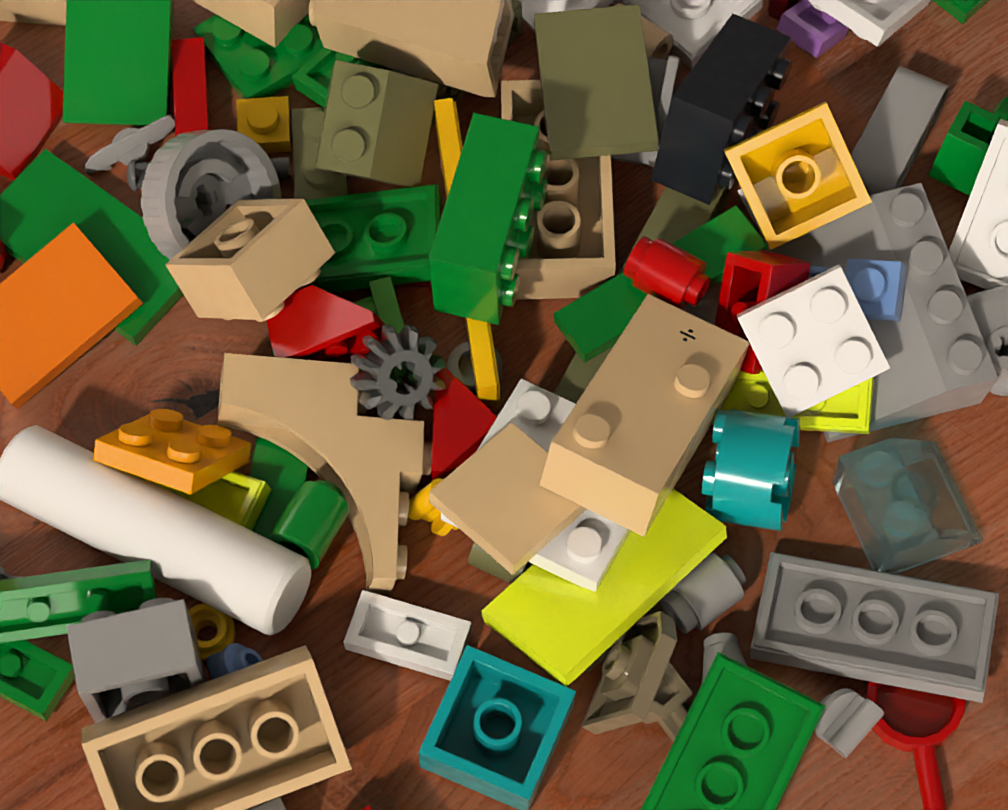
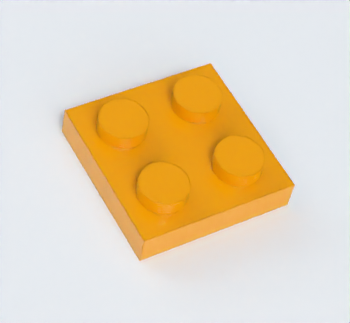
M155 409L150 414L131 423L123 424L119 429L96 439L93 461L191 495L248 464L251 442L231 436L232 433L227 428L217 425L201 426L183 420V415L177 411Z

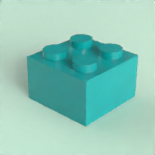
M466 645L418 752L420 767L518 810H530L573 710L576 691Z

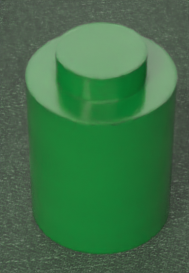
M325 480L301 483L268 539L308 558L311 570L316 569L350 512L343 492L336 485Z

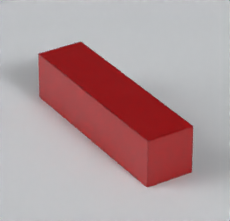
M204 37L172 40L175 137L184 132L211 130L208 54Z

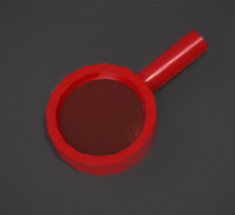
M869 681L864 699H870L885 713L872 730L884 743L901 751L913 753L923 810H947L935 748L941 747L955 734L965 712V699Z

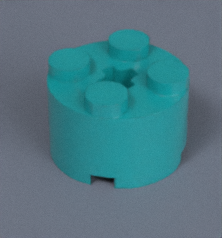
M718 409L712 437L713 443H717L715 461L707 460L702 482V494L707 495L705 511L720 522L783 531V522L787 520L797 467V464H794V452L790 451L791 446L799 447L800 419L730 409L729 411Z

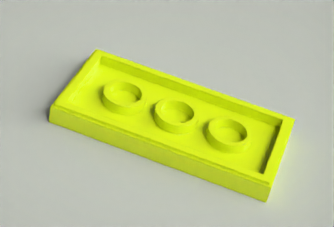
M673 488L645 537L630 531L596 592L578 586L533 564L481 611L483 620L561 684L568 687L727 538L726 526Z

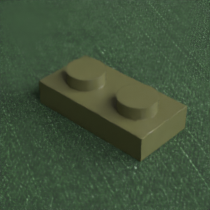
M324 107L292 109L295 199L310 200L349 195L348 176L314 170L325 111Z

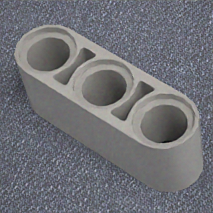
M903 66L898 67L851 154L868 195L901 188L941 111L949 90L948 85Z

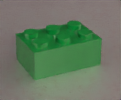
M473 113L429 255L434 311L499 325L504 306H514L520 285V274L515 273L519 257L527 259L534 237V226L529 225L532 211L542 210L548 187V179L543 178L548 151L540 149L538 126Z

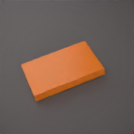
M74 222L0 283V391L16 409L24 405L143 304Z

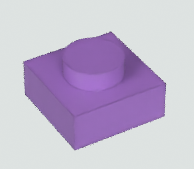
M802 0L784 12L777 26L778 31L790 36L791 40L799 48L809 52L816 58L843 40L849 30L847 26L826 12L816 9L808 0Z

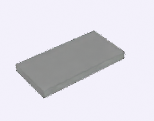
M771 552L750 649V659L982 703L986 688L999 593Z

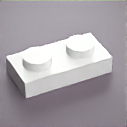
M362 590L344 639L345 650L451 681L472 632V622Z

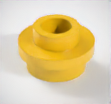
M205 603L196 605L188 610L193 622L196 638L198 632L206 626H212L217 629L216 636L210 641H201L197 638L202 660L205 661L208 656L221 652L225 647L233 644L236 630L231 616Z

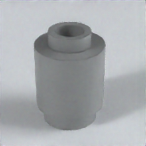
M711 552L671 589L659 603L665 614L675 619V626L682 633L687 634L693 628L702 630L744 598V591L741 585L746 582V578L740 567L730 556L725 554L720 558Z

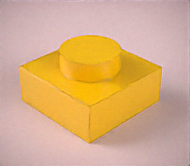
M288 96L236 99L237 132L253 139L266 153L292 152L291 110Z

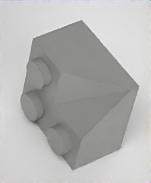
M170 598L152 599L141 604L138 610L117 615L111 611L95 612L82 618L81 623L66 626L77 691L95 723L207 682L193 622L184 599L178 601Z

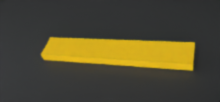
M452 98L434 100L436 132L446 198L448 197L463 148L456 101H453ZM465 318L476 396L490 410L498 409V405H500V384L490 323Z

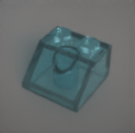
M889 438L839 456L832 483L872 570L897 574L982 542L983 538L936 442Z

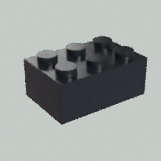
M732 13L672 96L651 181L708 205L712 203L722 187L727 189L732 187L736 176L724 150L760 133L761 130L765 131L771 128L780 107V102L773 100L776 90L780 91L784 86L792 66V61L785 58L791 40L790 36Z

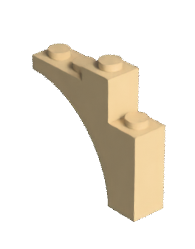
M224 353L220 377L217 426L237 429L266 439L304 462L322 480L336 485L343 492L344 499L349 505L350 512L348 517L356 532L363 555L366 591L389 598L396 579L405 578L407 567V546L398 545V525L406 526L409 493L415 494L421 476L430 475L432 442L424 441V421L386 420L379 417H367V408L359 402L363 390H356L350 384V378L359 373V368L354 364Z

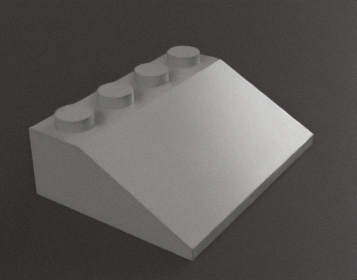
M922 183L869 195L871 203L772 250L768 246L767 251L810 262V266H822L830 269L839 264L844 274L846 273L847 259L902 261L906 265L907 272L900 321L867 319L890 366V369L873 377L874 388L870 432L981 404L998 380L993 362ZM824 432L827 443L859 435L857 433Z

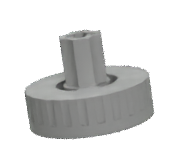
M227 129L184 132L178 134L175 138L169 139L153 155V159L145 171L146 174L141 187V208L144 225L152 242L155 243L160 253L169 260L221 216L225 211L226 204H228V209L237 200L281 199L278 175L266 152L250 137ZM206 173L216 174L221 178V180L218 181L215 177L208 175Z

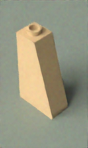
M310 0L309 20L312 26L317 27L323 48L483 97L496 96L514 18L511 0Z

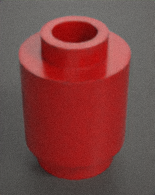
M643 236L630 253L623 271L624 276L633 280V287L681 310L687 304L696 307L703 298L711 281V277L704 274L707 266L705 261L660 237L654 241Z

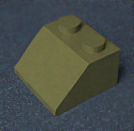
M335 60L332 67L314 170L404 187L420 186L438 84L390 70Z

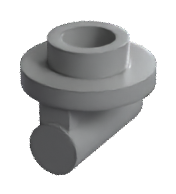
M843 688L827 695L820 702L826 706L815 727V733L838 754L847 758L885 713L870 699H864L852 689Z

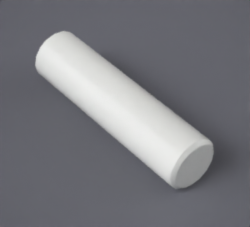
M38 425L20 431L5 448L0 458L1 501L124 563L151 559L153 575L157 580L264 634L273 635L283 630L299 610L311 579V567L308 558L150 480L93 461V452Z

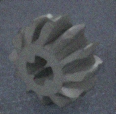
M383 325L381 342H378L370 335L363 336V343L370 349L366 356L361 354L351 356V363L363 371L352 376L350 384L356 390H363L359 402L367 409L377 407L378 415L383 419L391 420L398 410L400 416L405 420H413L415 403H419L425 409L433 408L432 399L427 396V393L430 389L436 391L445 389V382L433 374L446 367V361L440 355L433 354L437 347V342L428 335L419 338V330L414 326L405 325L398 334L396 328L392 325ZM401 364L406 367V372L402 378L394 375V381L390 378L393 367L396 366L402 369Z

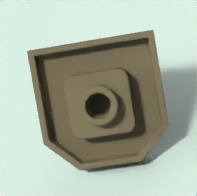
M661 611L642 617L626 631L619 642L610 650L603 663L602 676L581 725L582 728L596 735L640 722L646 724L658 722L672 742H674L690 710V706L685 700L693 694L669 662L677 643L674 618Z

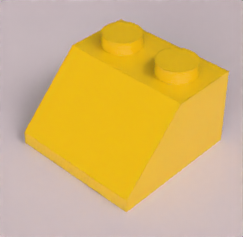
M826 101L724 150L770 250L872 202Z

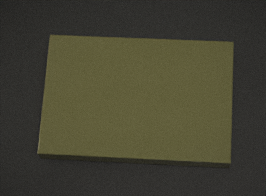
M640 4L535 13L534 27L550 161L658 151L659 140Z

